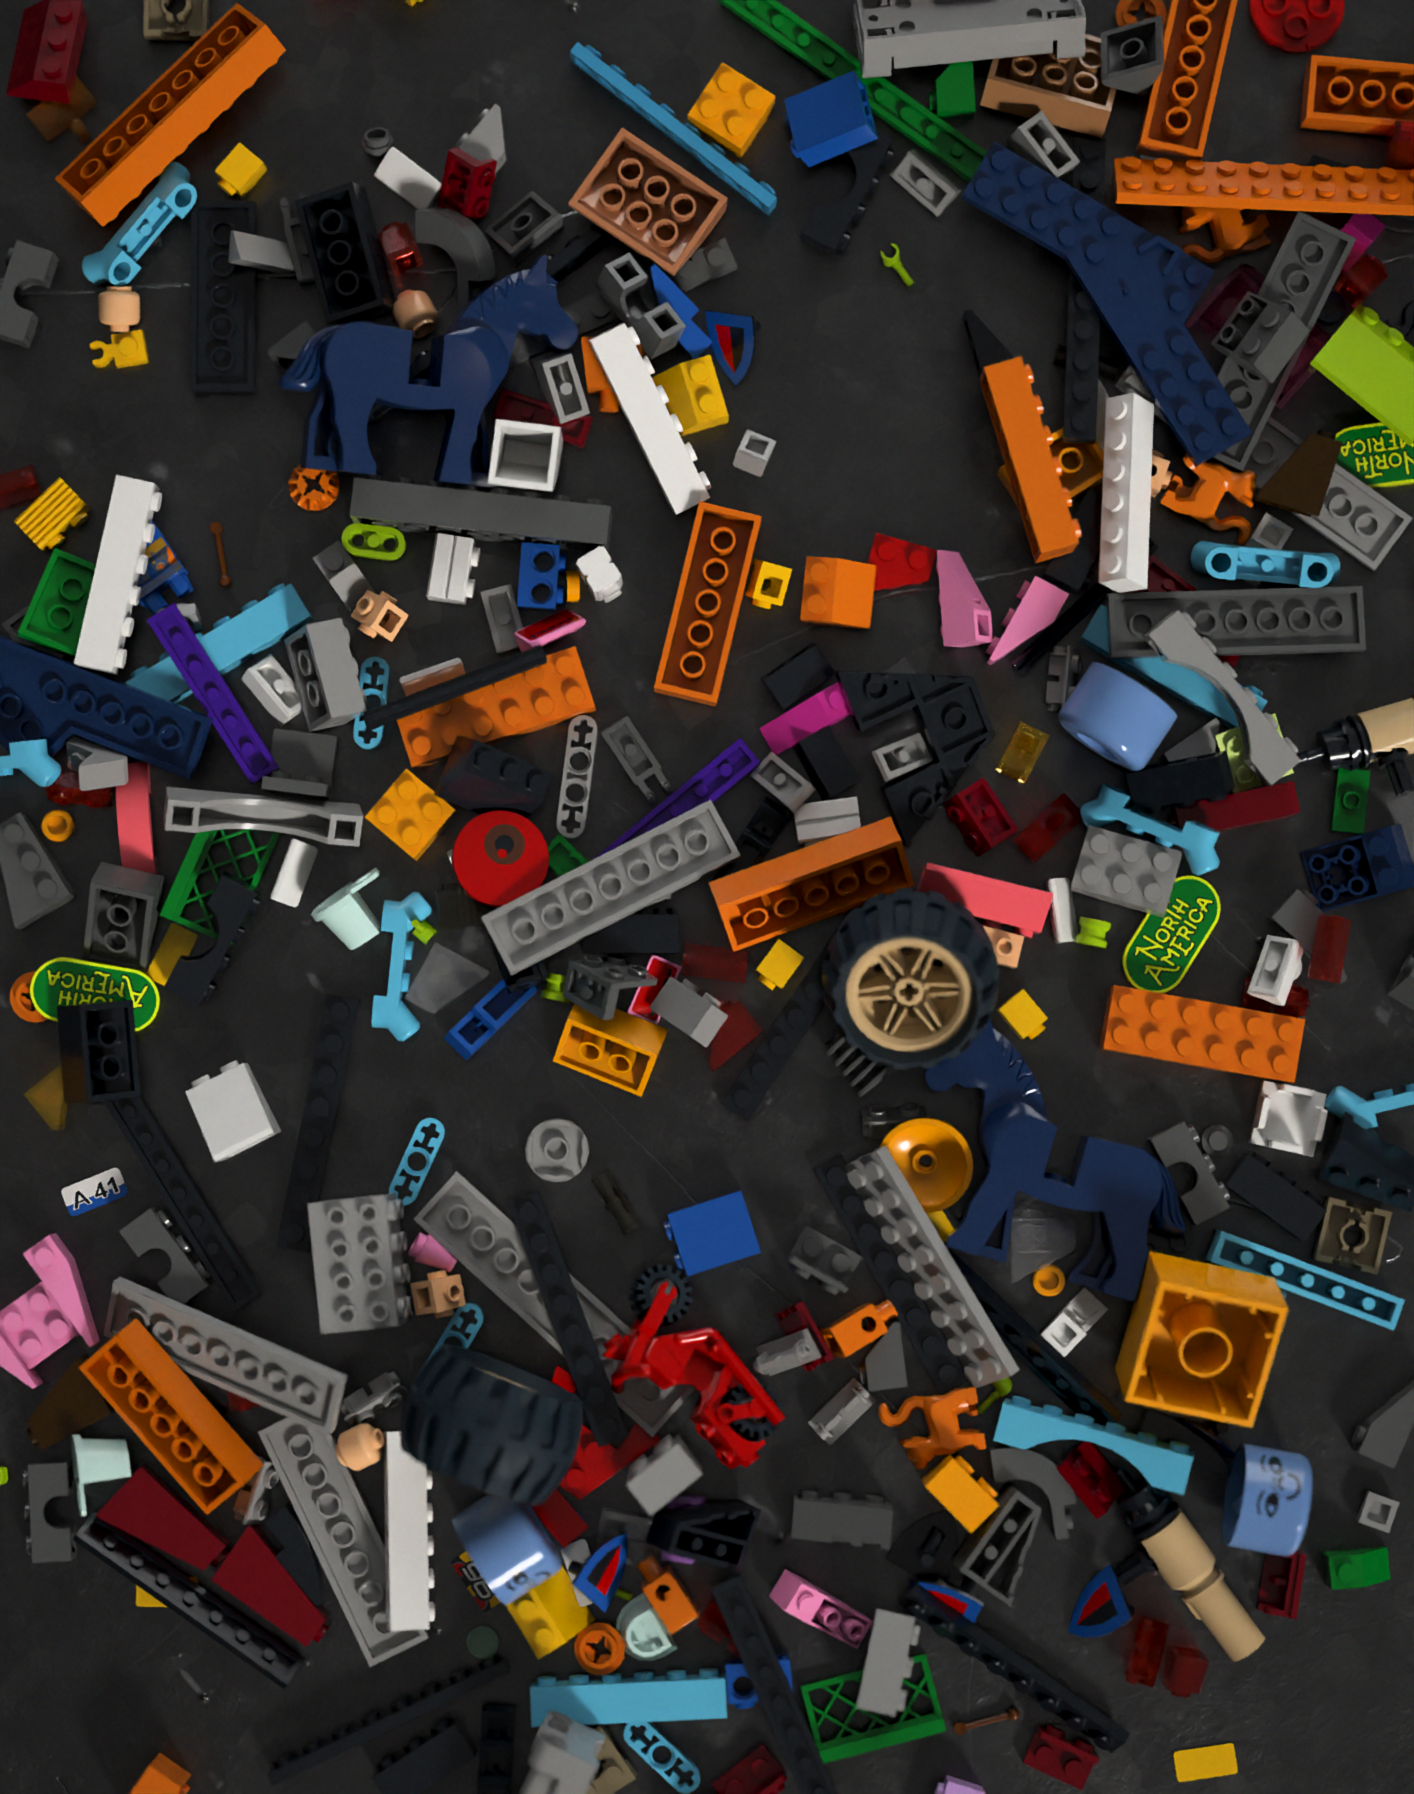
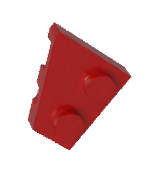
M876 533L867 564L877 566L874 591L900 588L910 584L927 583L937 550Z

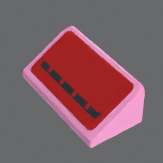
M563 609L516 631L513 635L521 652L537 646L543 647L583 627L586 621L575 612Z
M652 954L646 969L648 970L647 973L658 978L657 985L638 987L627 1013L658 1025L661 1016L649 1009V1006L670 976L677 980L682 966Z

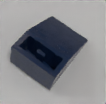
M1401 824L1388 826L1300 852L1312 894L1319 902L1316 906L1322 912L1414 887V866Z

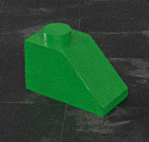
M973 61L951 63L937 78L934 91H929V111L935 110V115L942 120L973 119L976 110Z
M1387 1546L1322 1552L1325 1585L1331 1590L1366 1587L1390 1580Z

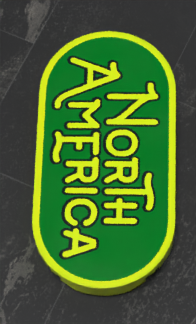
M1383 423L1352 426L1336 434L1335 440L1343 442L1336 464L1371 489L1414 484V442L1411 445L1407 444Z
M1196 876L1178 877L1175 879L1165 917L1145 914L1122 955L1124 974L1134 988L1165 993L1181 982L1220 916V899L1211 884Z
M58 957L44 963L35 972L30 984L31 1000L37 1011L44 1017L58 1022L57 1006L133 1000L136 1032L145 1028L153 1021L160 1004L159 991L154 981L146 973L134 968L69 957Z

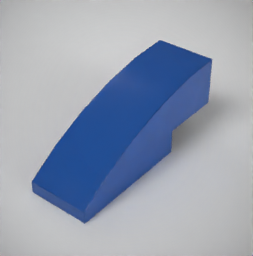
M652 263L648 267V274L657 307L668 302L686 325L678 344L691 359H696L713 343L691 320L699 309L655 263Z
M502 979L447 1033L444 1039L467 1061L540 987L536 986L508 994L505 982Z

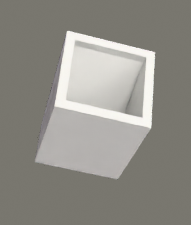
M496 419L488 484L553 492L560 473L564 443L561 427Z
M237 1060L230 1062L220 1068L222 1074L210 1079L208 1074L191 1082L193 1088L186 1091L215 1162L224 1161L282 1132L248 1063L239 1065Z

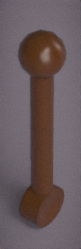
M213 522L210 525V531L215 537L221 573L219 584L222 587H227L231 584V578L227 575L221 540L223 527L219 522Z
M1010 1708L1006 1713L968 1723L958 1721L954 1724V1731L958 1735H963L966 1730L1006 1719L1014 1721L1019 1718L1020 1712L1017 1708Z

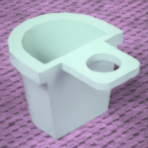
M377 867L355 882H349L319 904L311 913L316 922L322 921L350 950L361 946L380 933L381 924L358 893L359 889L379 876L380 871Z
M80 1434L71 1435L73 1478L76 1484L79 1516L82 1517L86 1516L83 1484L131 1477L130 1460L125 1439H82Z
M644 1592L631 1599L630 1602L622 1607L616 1619V1630L621 1632L623 1642L626 1644L625 1652L638 1660L654 1661L678 1649L670 1632Z

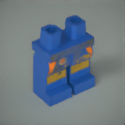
M155 524L152 543H147L144 554L148 556L147 569L144 575L140 574L137 585L141 587L139 604L142 607L145 606L154 615L159 609L169 606L161 594L170 587L179 599L194 590L187 577L189 572Z

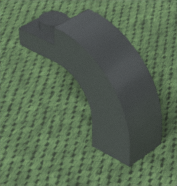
M434 207L415 210V243L437 245L444 249L455 263L458 275L457 311L460 312L475 296L486 289V280L497 278L495 260L490 245L481 230L470 219L456 211Z
M1010 1445L987 1447L993 1481L997 1483L1010 1480H1026L1039 1486L1044 1491L1048 1501L1053 1537L1056 1540L1069 1538L1068 1529H1073L1070 1509L1065 1510L1064 1506L1077 1504L1073 1489L1056 1469L1057 1465L1047 1456L1032 1448L1024 1450Z

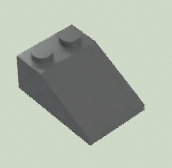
M105 862L100 863L90 883L82 960L134 968L146 973L161 904L164 876Z

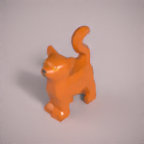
M1183 206L1181 212L1183 226L1178 232L1179 234H1185L1196 230L1205 223H1209L1215 245L1213 250L1209 251L1199 244H1186L1181 249H1183L1182 252L1185 254L1196 256L1205 263H1214L1224 257H1230L1238 253H1252L1269 247L1271 241L1270 238L1266 237L1264 231L1270 225L1265 214L1256 216L1252 223H1244L1240 212L1245 209Z
M1186 453L1183 457L1184 463L1198 475V478L1193 486L1190 487L1182 483V478L1179 475L1173 474L1168 485L1169 489L1161 497L1160 503L1177 513L1191 516L1204 523L1210 530L1219 533L1237 528L1240 531L1237 543L1239 545L1247 543L1252 534L1250 522L1244 517L1234 515L1219 520L1215 515V511L1226 491L1237 501L1252 507L1254 504L1252 496L1256 489L1257 474L1252 470L1233 472L1223 464L1206 461L1195 468Z
M975 1386L954 1388L942 1395L910 1397L904 1400L896 1414L890 1413L886 1403L883 1402L879 1405V1418L883 1424L889 1427H899L907 1422L914 1409L923 1412L929 1436H912L899 1441L900 1446H904L908 1459L912 1461L916 1469L926 1468L928 1462L936 1455L953 1454L969 1445H973L978 1450L986 1449L984 1434L980 1433L978 1429H960L957 1417L961 1413H967L970 1417L978 1415L976 1408L978 1398Z

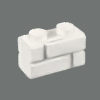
M436 533L426 593L428 600L466 605L467 598H473L475 579H470L472 566L478 567L480 548L475 547L474 539Z
M599 546L578 559L576 564L579 574L585 584L588 585V589L596 601L604 600L607 603L621 594L620 589L623 585L622 575L616 565L612 563V559L604 546Z
M857 796L804 803L793 813L797 845L804 844L805 847L861 827Z

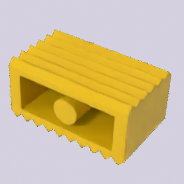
M59 477L14 522L43 552H47L49 549L53 551L54 548H58L64 542L65 537L63 535L72 527L74 529L80 527L88 519L86 513L91 508Z

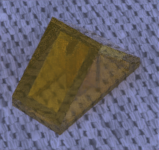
M1020 721L1010 738L996 771L1025 784L1050 735Z
M58 1066L28 1090L24 1096L52 1130L61 1131L65 1130L67 1103H64L62 1067Z

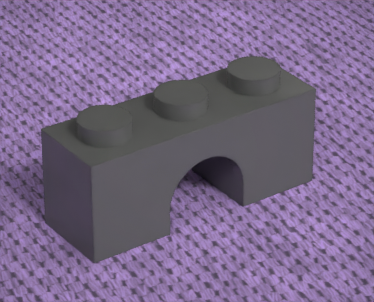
M16 240L14 248L9 249L5 260V265L8 267L4 278H0L1 340L30 348L39 318L33 311L21 308L19 298L23 290L32 285L49 289L59 260L53 251Z
M629 252L604 266L595 287L622 322L625 323L626 327L632 326L641 347L653 359L677 345L686 325L668 302L658 307H654L645 292V283L648 276Z
M1179 1121L1147 1138L1157 1160L1165 1168L1177 1162H1184L1191 1168L1193 1182L1186 1191L1178 1195V1200L1192 1225L1196 1226L1230 1208L1226 1201L1230 1199V1195L1222 1181L1216 1182L1212 1174L1215 1166L1207 1153L1202 1154L1196 1143L1200 1141V1138L1192 1124L1187 1126L1185 1121Z
M156 1207L149 1208L119 1232L137 1257L145 1255L153 1248L162 1249L169 1255L171 1270L157 1284L168 1298L185 1305L212 1285L208 1279L211 1275L202 1261L196 1263L189 1252L192 1251V1247L182 1235L177 1237L170 1228L173 1222L163 1209L158 1211Z
M72 1459L34 1461L28 1465V1470H24L23 1473L24 1489L29 1490V1503L25 1504V1520L30 1522L31 1535H27L26 1538L27 1554L32 1555V1563L72 1561L77 1557V1544L73 1540L76 1534V1524H59L52 1519L49 1513V1505L53 1497L68 1496L74 1492Z

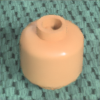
M110 285L106 286V291H102L99 294V320L102 324L110 325V331L129 332V325H136L140 321V297L137 292L132 291V286Z
M405 290L397 296V300L393 304L392 315L400 329L413 331L412 337L417 339L424 338L436 328L438 312L430 297L424 291Z
M360 1423L339 1435L335 1447L337 1458L343 1466L360 1471L382 1459L386 1443L385 1437L379 1429H375L372 1425Z

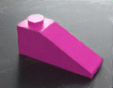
M837 682L762 726L759 730L770 750L777 756L796 745L800 740L828 725L829 727L851 714Z

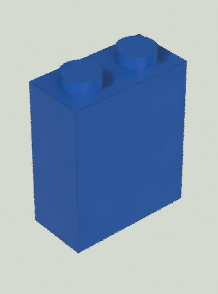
M854 71L784 100L787 113L783 115L784 121L793 136V139L790 140L791 150L796 158L800 157L808 167L878 139L866 87Z
M741 1190L667 1214L669 1220L663 1222L669 1241L676 1240L679 1251L673 1254L677 1267L680 1271L685 1270L687 1276L761 1253Z

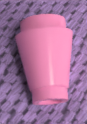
M419 1232L408 1252V1255L414 1258V1262L446 1270L449 1273L457 1262V1259L429 1233L425 1235Z

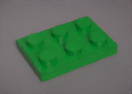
M54 548L17 636L75 659L96 564Z

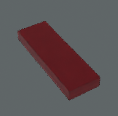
M502 388L492 419L495 421L500 419L561 427L564 443L584 448L593 417L584 415L560 424L548 402Z

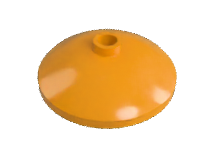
M931 1117L912 1118L896 1125L883 1139L880 1147H887L925 1213L938 1212L952 1206L968 1189L973 1175L972 1152L965 1137L951 1124ZM928 1155L932 1162L924 1165L921 1163L920 1157Z

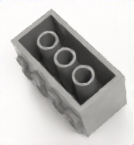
M396 1193L308 1203L321 1334L396 1327L409 1322L410 1315L414 1314V1304L412 1296L407 1295L406 1283H410L411 1276L409 1265L404 1264L403 1251L407 1250V1237L405 1231L401 1232L400 1219L404 1217L402 1199H397Z

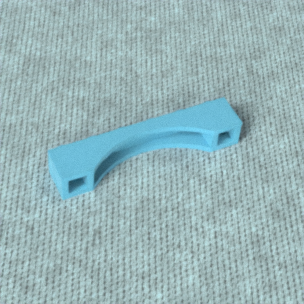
M1012 1396V1399L1006 1398L1003 1402L993 1441L1024 1450L1037 1444L1054 1440L1076 1439L1096 1443L1115 1451L1129 1460L1144 1475L1151 1486L1184 1495L1195 1451L1189 1450V1445L1173 1440L1170 1441V1444L1157 1441V1436L1140 1431L1138 1435L1125 1432L1126 1428L1115 1423H1107L1106 1426L1093 1423L1094 1418L1083 1414H1075V1417L1062 1414V1409L1051 1405H1044L1043 1408L1030 1405L1031 1401L1020 1396Z

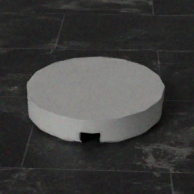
M561 1118L545 1120L537 1125L527 1138L525 1146L527 1163L533 1172L544 1180L552 1182L568 1181L578 1175L587 1164L589 1155L588 1139L582 1129L572 1121Z

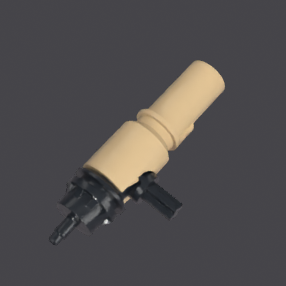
M1406 699L1361 712L1354 716L1348 715L1346 720L1343 718L1334 721L1330 728L1316 733L1317 747L1297 754L1301 760L1299 763L1321 759L1328 772L1340 768L1350 772L1357 770L1358 767L1365 769L1369 766V763L1377 761L1381 770L1387 769L1396 796L1407 795L1414 791V786L1405 764L1410 760L1409 755L1414 754V699Z
M1122 1466L1118 1467L1115 1470V1474L1126 1490V1493L1118 1499L1117 1504L1124 1512L1126 1527L1128 1530H1133L1131 1532L1134 1539H1143L1141 1541L1142 1544L1136 1547L1137 1555L1114 1569L1118 1581L1122 1582L1125 1586L1147 1571L1153 1575L1159 1572L1172 1590H1181L1183 1593L1181 1598L1196 1619L1202 1620L1232 1662L1249 1656L1262 1645L1265 1637L1223 1580L1225 1576L1223 1571L1215 1569L1216 1558L1183 1511L1179 1509L1178 1503L1176 1501L1171 1502L1172 1497L1169 1492L1151 1486L1147 1479L1136 1483Z

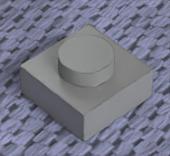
M1366 1490L1356 1521L1389 1533L1400 1502Z

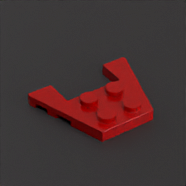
M558 1364L551 1382L574 1394L577 1388L571 1373ZM582 1423L580 1441L575 1457L559 1486L578 1500H581L657 1444L661 1437L657 1434L652 1437L638 1423H635L629 1431V1436L624 1438L619 1447H615L611 1443L598 1447L592 1430Z

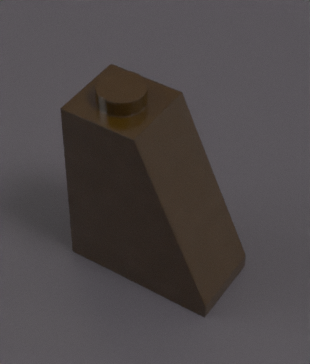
M1318 430L1317 434L1311 433L1256 493L1254 501L1313 519L1318 518L1343 442L1335 440L1336 435L1330 432Z
M88 1354L75 1359L27 1421L29 1428H27L28 1436L35 1446H40L41 1450L116 1411L79 1369L89 1359Z

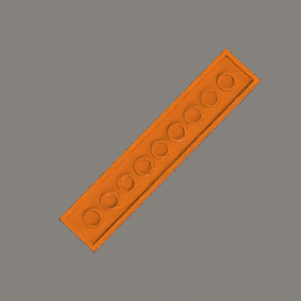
M1133 156L1114 158L1113 162L1116 204L1414 216V169L1394 170L1390 167L1370 169L1359 166H1349L1346 168L1330 167L1324 164L1299 166L1294 163L1274 165L1263 162H1253L1250 164L1234 163L1228 160L1220 162H1203L1198 159L1178 161L1167 158H1157L1154 160L1139 159Z

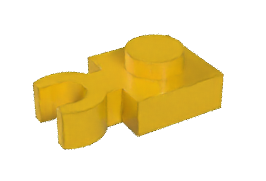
M142 329L112 334V344L106 345L102 341H94L89 344L92 351L98 349L104 351L102 358L92 360L95 367H105L111 360H115L117 368L149 363L145 336Z

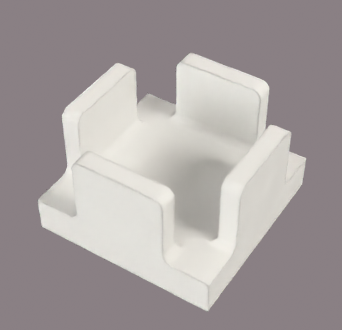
M1262 1080L1249 1143L1314 1157L1317 1141H1322L1328 1110L1324 1109L1327 1094Z

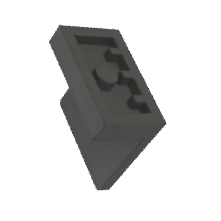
M274 729L270 753L279 768L267 776H263L261 789L272 793L329 800L337 737Z
M608 954L607 957L586 955L583 959L569 961L562 996L602 1020H609L614 1017L619 989L657 985L658 978L647 973L648 970L645 967L626 961L627 958L621 954Z
M808 1225L804 1226L787 1257L788 1261L792 1263L790 1266L792 1271L806 1279L812 1274L820 1279L818 1282L820 1287L834 1295L839 1290L846 1293L848 1290L847 1283L862 1258L861 1255Z

